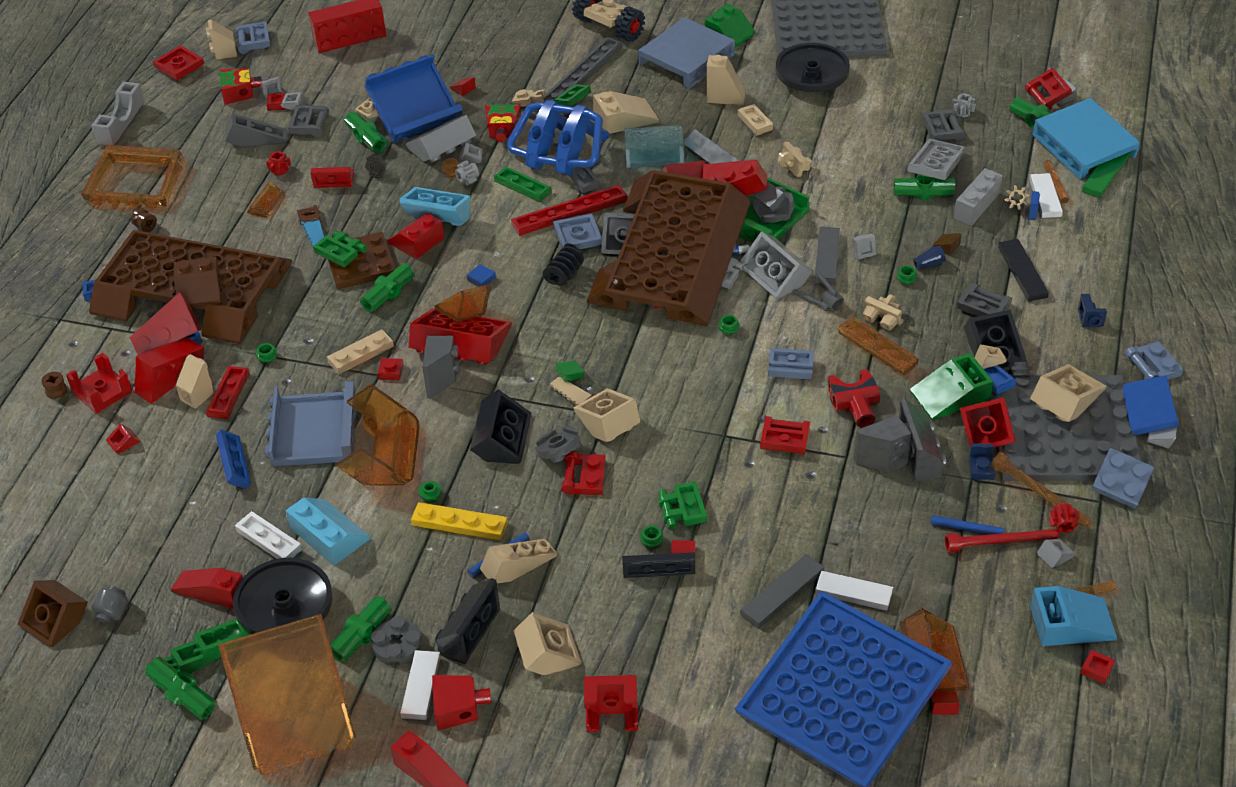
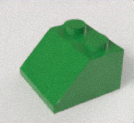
M728 3L705 19V27L734 39L735 48L755 34V30L742 10Z

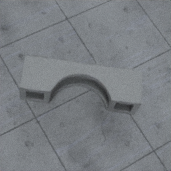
M123 81L115 92V107L111 116L99 114L91 127L97 144L114 146L145 102L140 83Z

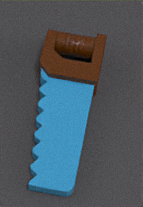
M317 205L297 210L300 225L304 227L312 247L324 238Z

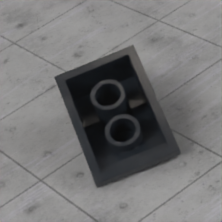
M1011 309L968 319L964 329L974 356L980 345L1000 348L1006 358V363L999 364L998 366L1009 375H1012L1010 367L1014 366V362H1027Z

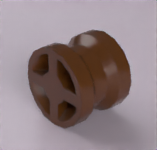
M140 208L132 214L131 222L141 231L150 232L155 228L157 218L147 210Z
M50 372L42 377L41 383L45 388V394L48 398L58 399L67 393V386L61 373Z

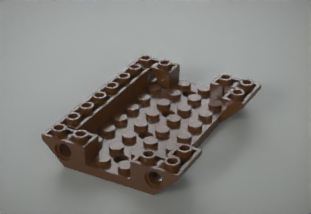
M651 170L634 181L623 208V212L635 215L618 259L599 269L587 298V303L627 311L630 301L666 308L667 319L708 326L746 218L750 200L731 183ZM685 192L691 193L690 195H687V196L681 195V194H683V193H685ZM673 222H679L678 225H670ZM662 252L668 253V255L666 256H660L658 254H661ZM650 283L656 284L655 287H647Z
M133 230L95 280L89 313L127 322L137 308L133 296L167 303L176 296L174 262L216 257L221 273V303L193 308L205 310L201 332L202 337L241 344L258 317L255 304L266 287L277 288L293 261L292 259Z

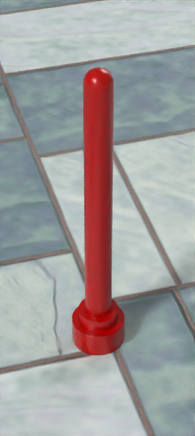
M1049 529L962 537L957 535V533L945 534L944 542L947 553L958 552L964 546L1056 539L1059 537V531Z

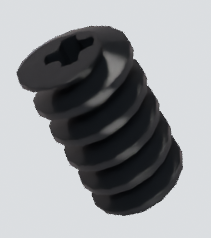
M565 244L543 270L544 279L553 285H565L572 275L575 274L576 270L579 269L580 265L583 264L584 257L573 244Z

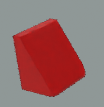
M474 77L464 78L450 86V89L464 96L476 88V82Z
M119 424L106 439L117 454L140 442L134 432L122 424Z
M934 691L930 697L932 714L959 713L960 703L956 691Z

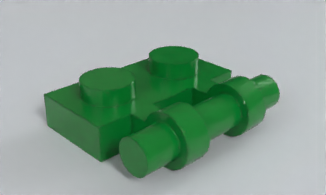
M335 230L332 233V238L326 235L313 246L314 253L342 267H346L358 257V251L366 252L367 246L362 244L361 240L357 238L352 239L347 233Z
M696 482L674 485V493L667 494L665 489L658 491V504L663 509L662 517L669 530H675L677 528L676 521L681 519L684 526L707 522V514ZM678 504V509H672L671 506Z

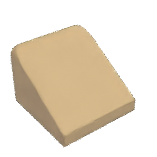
M980 345L975 355V359L983 369L1006 363V358L1000 348Z

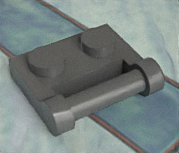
M296 105L288 127L289 134H312L314 137H321L325 118L329 115V108L326 106ZM314 115H318L316 125H311Z
M955 110L923 113V121L931 139L938 141L952 139L963 141L966 139L967 135L960 127ZM947 121L950 122V124H951L953 130H950V127H949Z
M973 282L958 301L957 308L975 316H982L1005 311L1010 307L1013 298L1007 295L996 294L981 288L979 284Z

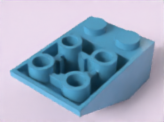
M1061 586L1034 588L1030 608L1042 646L1117 640L1104 598Z

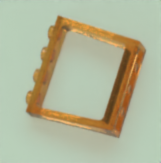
M106 145L81 195L84 200L96 205L101 202H108L113 206L126 203L131 207L143 204L152 209H155L157 206H167L185 159L180 150ZM116 162L169 166L158 195L96 190L112 164Z

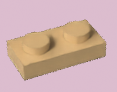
M755 104L738 109V116L756 136L773 130V123Z

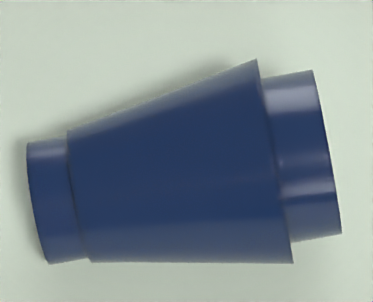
M933 246L914 258L913 262L916 269L919 270L942 265V262L946 261V256L940 246Z

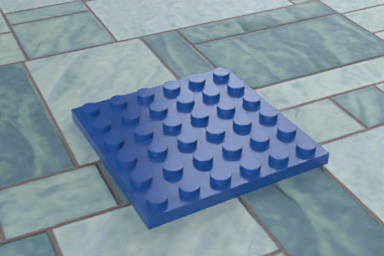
M820 591L735 707V711L740 716L855 785L870 787L951 668L952 662L831 595Z

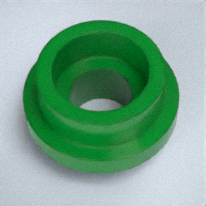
M905 265L897 271L896 278L903 284H912L917 280L918 275L914 267Z
M725 315L719 321L718 328L725 334H733L739 330L740 323L734 315Z
M263 343L257 348L256 358L260 362H271L277 357V349L270 343Z
M434 481L424 482L418 488L420 498L427 503L437 501L441 495V486Z
M650 525L641 532L640 541L645 547L655 548L663 543L664 535L660 528Z

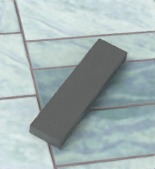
M819 227L815 270H818L829 284H835L840 228ZM815 274L814 283H822L819 277Z
M807 554L804 555L740 609V615L759 629L820 576L821 571H824V567Z

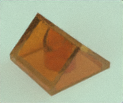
M490 284L460 291L435 305V310L457 322L485 315L491 290Z

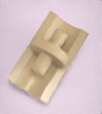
M789 142L783 143V151L778 154V165L782 168L787 167L796 177H801L803 171L810 170L812 160L809 157H804L798 147H793Z
M890 294L887 298L880 297L879 300L868 296L865 300L864 320L873 323L877 316L882 318L880 322L881 327L888 331H891L896 324L901 326L903 323V319H901L902 311L899 310L900 305L895 303L896 297Z

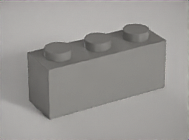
M985 168L956 200L954 219L972 226L1000 194L1003 175Z

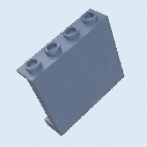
M684 17L638 50L639 65L642 66L647 61H651L682 76L683 86L690 89L707 76L709 55L728 56L729 59L735 55V40Z
M354 381L345 382L344 392L280 396L278 387H274V396H270L272 412L268 414L269 424L271 425V428H267L269 444L265 445L266 458H270L272 467L353 461L357 400Z

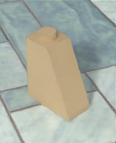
M709 55L707 62V103L744 105L745 89L728 56Z

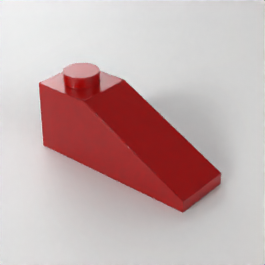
M224 568L182 571L172 586L171 591L234 609V592L243 577L242 573Z
M410 730L404 733L390 747L394 765L423 787H469L428 743Z

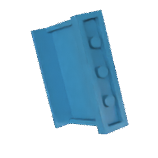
M1091 98L1036 119L1032 133L1041 144L1080 180L1087 178L1090 168L1132 151L1131 156L1135 158L1140 142Z

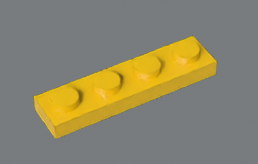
M418 502L412 515L411 523L412 526L501 541L508 520L504 516Z

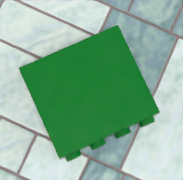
M767 177V181L772 185L785 188L787 192L792 194L795 206L791 212V217L786 221L762 223L754 209L756 198L752 195L746 196L750 200V206L739 237L754 243L762 231L779 240L809 212L810 197Z

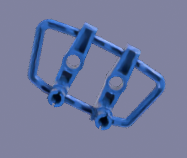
M546 100L545 102L531 103L525 108L507 141V148L512 154L526 158V166L529 168L541 170L543 164L556 166V172L570 176L574 167L589 168L598 162L601 141L605 142L609 138V132L602 128V117L586 106L576 105L575 107L560 105L555 101ZM540 110L528 134L527 151L516 147L515 142L532 111ZM560 113L570 114V116L566 118ZM557 128L562 131L558 139L556 158L546 157L553 142L555 129ZM585 134L593 137L592 156L588 160L578 159L584 144Z

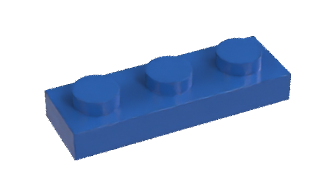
M220 429L216 434V439L227 483L247 489L251 484V479L240 436Z

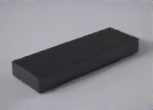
M695 552L622 556L623 578L695 574Z

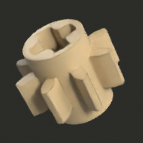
M1014 185V191H1006L1010 194L1009 198L1005 199V201L1011 202L1009 208L1017 205L1018 210H1021L1022 204L1028 205V202L1025 200L1027 197H1030V194L1024 193L1025 187L1018 190V187ZM1016 192H1018L1019 195H1023V198L1020 199V203H1017V201L1012 200V197L1015 196Z

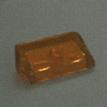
M269 181L250 205L247 213L267 218L286 192Z

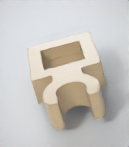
M520 90L516 92L511 102L512 104H520L521 107L528 106L531 103L544 102L543 98L546 97L545 90H538L536 92L534 90Z

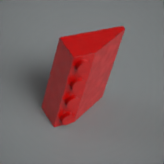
M432 308L410 323L408 348L416 349V352L425 353L427 336H453L454 345H458V358L456 359L476 360L479 364H488L497 357L512 326V322Z

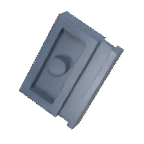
M771 348L768 376L812 380L814 351Z

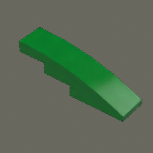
M237 619L193 634L194 641L170 649V656L163 659L178 671L191 674L230 652L250 638V634L241 627Z

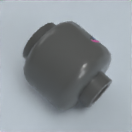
M111 585L100 589L91 606L92 611L97 614L95 618L109 624L110 620H120L129 602L125 596L126 592Z

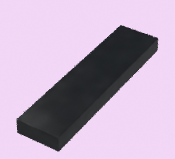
M1019 239L999 242L998 248L1027 301L1048 298L1049 292Z

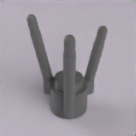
M815 270V274L827 289L822 296L823 302L795 289L793 290L794 294L821 306L825 311L829 308L836 311L844 303V298L832 288L818 270Z

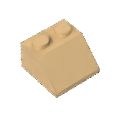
M608 388L573 407L574 412L591 435L605 442L614 440L616 436L631 430L633 426L640 423L636 400Z
M532 612L513 630L523 659V665L528 671L548 675L578 667L582 664L569 625Z

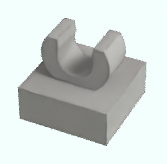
M873 234L860 235L853 238L854 257L857 260L877 255L875 236Z

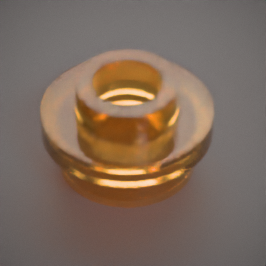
M453 158L446 159L441 167L442 172L446 175L454 176L455 170L458 169V161Z

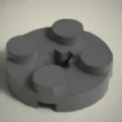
M776 187L787 197L774 211L755 199L754 209L762 223L786 221L791 217L795 202L792 194L787 192L785 188Z
M563 427V432L557 433L556 430H552L541 436L536 442L537 447H535L539 458L559 462L564 459V455L579 449L582 444L575 428Z
M395 616L391 620L384 622L371 634L373 652L377 659L385 664H391L390 662L407 663L413 659L415 650L420 651L421 649L419 628L413 622L405 620L402 616ZM394 639H401L400 644H391Z

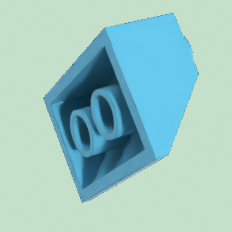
M414 187L400 198V204L408 216H414L415 219L427 212L439 218L442 222H451L455 226H460L470 219L469 195Z
M304 497L285 510L290 529L334 566L371 539L366 532L325 499Z

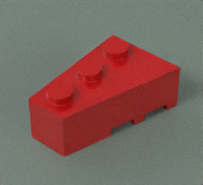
M757 159L703 164V179L731 183L745 196L767 189V174Z

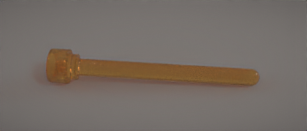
M1002 451L992 461L991 467L996 471H1002L1003 473L1006 471L1055 506L1067 503L1012 465L1009 456ZM1078 510L1080 516L1078 522L1084 526L1090 525L1091 519Z

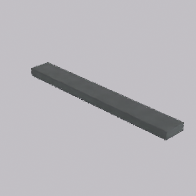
M606 37L546 93V97L543 98L544 102L546 100L554 101L555 98L575 84L583 85L622 48V42ZM540 110L532 111L529 119L535 120Z
M696 129L683 141L685 147L708 164L739 161ZM768 181L766 190L752 194L754 198L772 211L787 197Z

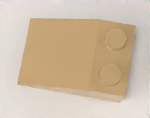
M613 91L593 95V111L602 117V128L607 130L609 134L659 123L658 117L645 98Z
M1067 364L1042 375L1030 399L1036 402L1039 408L1053 412L1059 420L1070 422L1078 418L1107 386Z

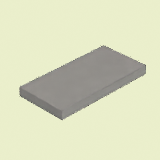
M928 139L908 164L907 171L946 180L964 156L966 147Z

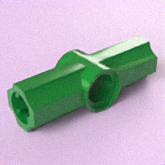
M1019 97L1013 100L1009 109L1013 114L1025 119L1027 125L1031 128H1034L1036 119L1051 114L1045 105L1035 106Z
M354 111L348 113L344 119L345 125L353 131L356 140L359 143L364 142L372 151L377 153L384 151L387 141L378 133L375 124L372 121L367 122Z
M920 174L916 178L894 179V196H915L919 200H928L932 196L955 195V178L941 180Z
M403 263L387 277L384 275L379 276L374 283V288L360 298L361 305L367 312L371 313L388 299L395 300L399 296L401 288L415 277L414 271L408 264Z
M380 596L374 597L358 615L352 614L346 620L343 632L328 647V652L338 662H346L362 643L368 644L372 641L371 634L392 611L391 605Z
M161 656L156 657L148 664L145 669V675L165 691L164 695L170 702L183 705L200 720L206 719L214 711L216 701L196 685L197 680L192 675L178 671Z

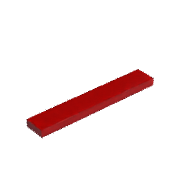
M617 185L511 219V224L517 234L521 236L552 226L553 221L587 215L627 201L628 196L622 187Z

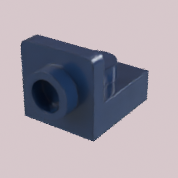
M1081 294L1078 313L1082 327H1103L1107 310L1105 308H1096L1090 294Z
M971 444L968 459L971 480L995 479L994 444Z

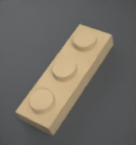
M381 329L327 356V360L339 375L393 348V340Z

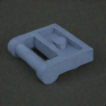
M267 21L240 25L236 28V34L239 37L238 51L240 53L246 54L249 50L271 47ZM247 33H250L251 41H246Z
M1159 341L1138 348L1130 347L1124 353L1127 359L1133 361L1144 374L1145 379L1166 375L1167 380L1182 376V367Z

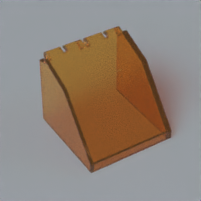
M322 614L218 644L254 770L259 769L262 775L278 770L277 763L281 761L284 767L304 762L303 754L308 753L309 759L329 754V746L332 745L335 751L353 746L351 740L355 739L356 735Z

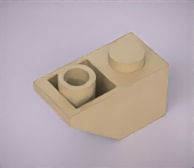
M208 20L209 27L206 28L207 38L212 40L209 46L211 53H215L216 60L237 57L233 32L213 20Z
M190 354L185 360L176 383V388L180 400L195 409L212 396L214 391L207 363L203 359H198Z

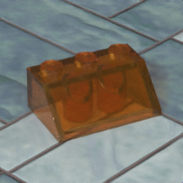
M924 608L919 609L899 622L901 634L951 660V668L935 691H963L970 688L953 625Z

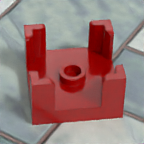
M103 352L94 357L98 370L84 379L79 380L76 370L66 374L72 393L95 414L133 392L127 373L120 369V375H118L112 369L109 358Z
M636 675L584 676L586 732L599 731V714H625V730L638 731Z

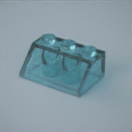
M682 125L624 129L627 168L684 163Z

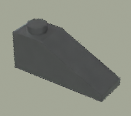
M232 113L225 130V142L242 147L286 143L287 129Z

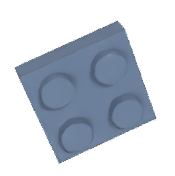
M592 214L553 221L554 230L561 248L567 243L573 244L578 250L602 245V237Z
M1110 448L1091 490L1136 509L1154 467Z

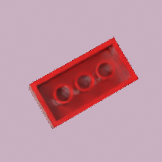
M356 0L308 12L312 38L318 53L387 36L383 9L379 0Z

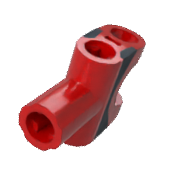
M867 369L860 370L859 381L852 384L842 382L836 375L828 376L829 396L834 410L850 409L856 425L860 428L872 425L876 419L870 405L880 403V393L871 373Z

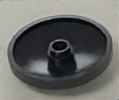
M801 43L788 47L778 55L775 71L779 80L790 88L804 92H823L834 89L846 81L849 75L850 63L848 57L841 50L822 43Z
M279 558L258 565L241 579L234 592L233 607L237 621L249 634L264 640L283 641L300 637L316 628L329 613L333 594L330 580L319 566L304 559Z

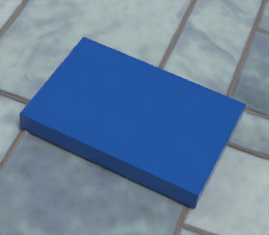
M1166 375L1123 384V396L1132 433L1139 435L1179 426Z

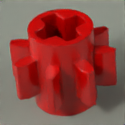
M276 151L268 156L269 161H266L267 169H271L272 174L283 175L289 171L288 166L291 165L290 157H286V153Z
M1061 503L1056 505L1053 510H1050L1051 527L1056 526L1059 532H1071L1079 525L1078 520L1080 516L1078 509H1073L1071 504Z

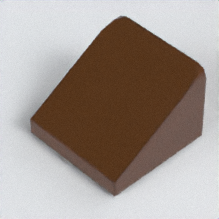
M943 234L932 247L940 246L945 254L951 255L960 245L961 234Z

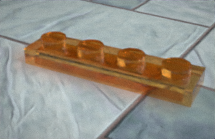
M854 316L839 326V334L902 375L907 374L918 365V357Z

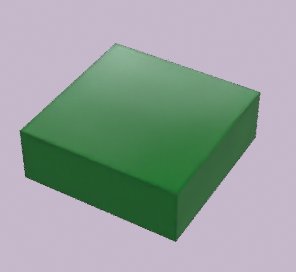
M575 360L556 363L555 371L564 382L584 378L585 371Z

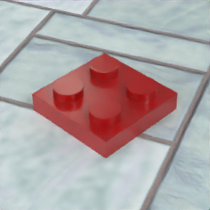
M181 45L153 61L154 68L175 80L183 78L205 64L201 56Z

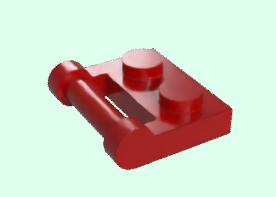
M1054 68L1049 69L1025 85V90L1032 94L1040 105H1045L1049 110L1054 104L1073 94L1072 89ZM1042 86L1050 97L1045 99L1037 87Z
M765 416L760 449L805 454L810 421H803L802 423L772 419L770 416Z
M575 451L566 454L565 479L562 482L561 491L565 494L603 495L606 455L578 454ZM575 465H582L580 483L573 482Z

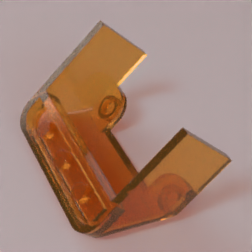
M370 384L349 398L347 404L363 414L364 430L375 437L372 454L361 447L338 462L336 467L365 486L405 485L412 481L414 477L420 428L419 420L407 408L373 384Z

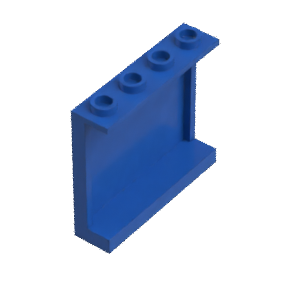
M434 54L421 56L418 60L412 62H404L401 66L395 68H387L379 74L373 73L365 80L364 87L393 144L401 141L403 137L410 138L429 131L462 115L463 109L461 105L455 104L433 62Z

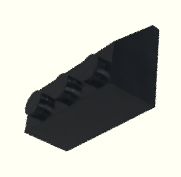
M496 390L481 401L470 451L486 462L521 463L532 413L501 390Z
M490 578L474 584L468 593L462 596L460 605L456 611L450 614L448 623L436 636L438 652H440L441 656L466 664L500 611L496 579Z

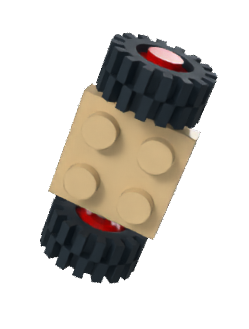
M576 0L572 4L574 5L572 8L574 12L572 14L575 18L586 23H591L595 20L609 27L614 26L615 34L629 42L637 39V35L640 36V31L644 29L642 26L645 25V21H643L645 16L642 11L630 6L619 5L613 2V0Z

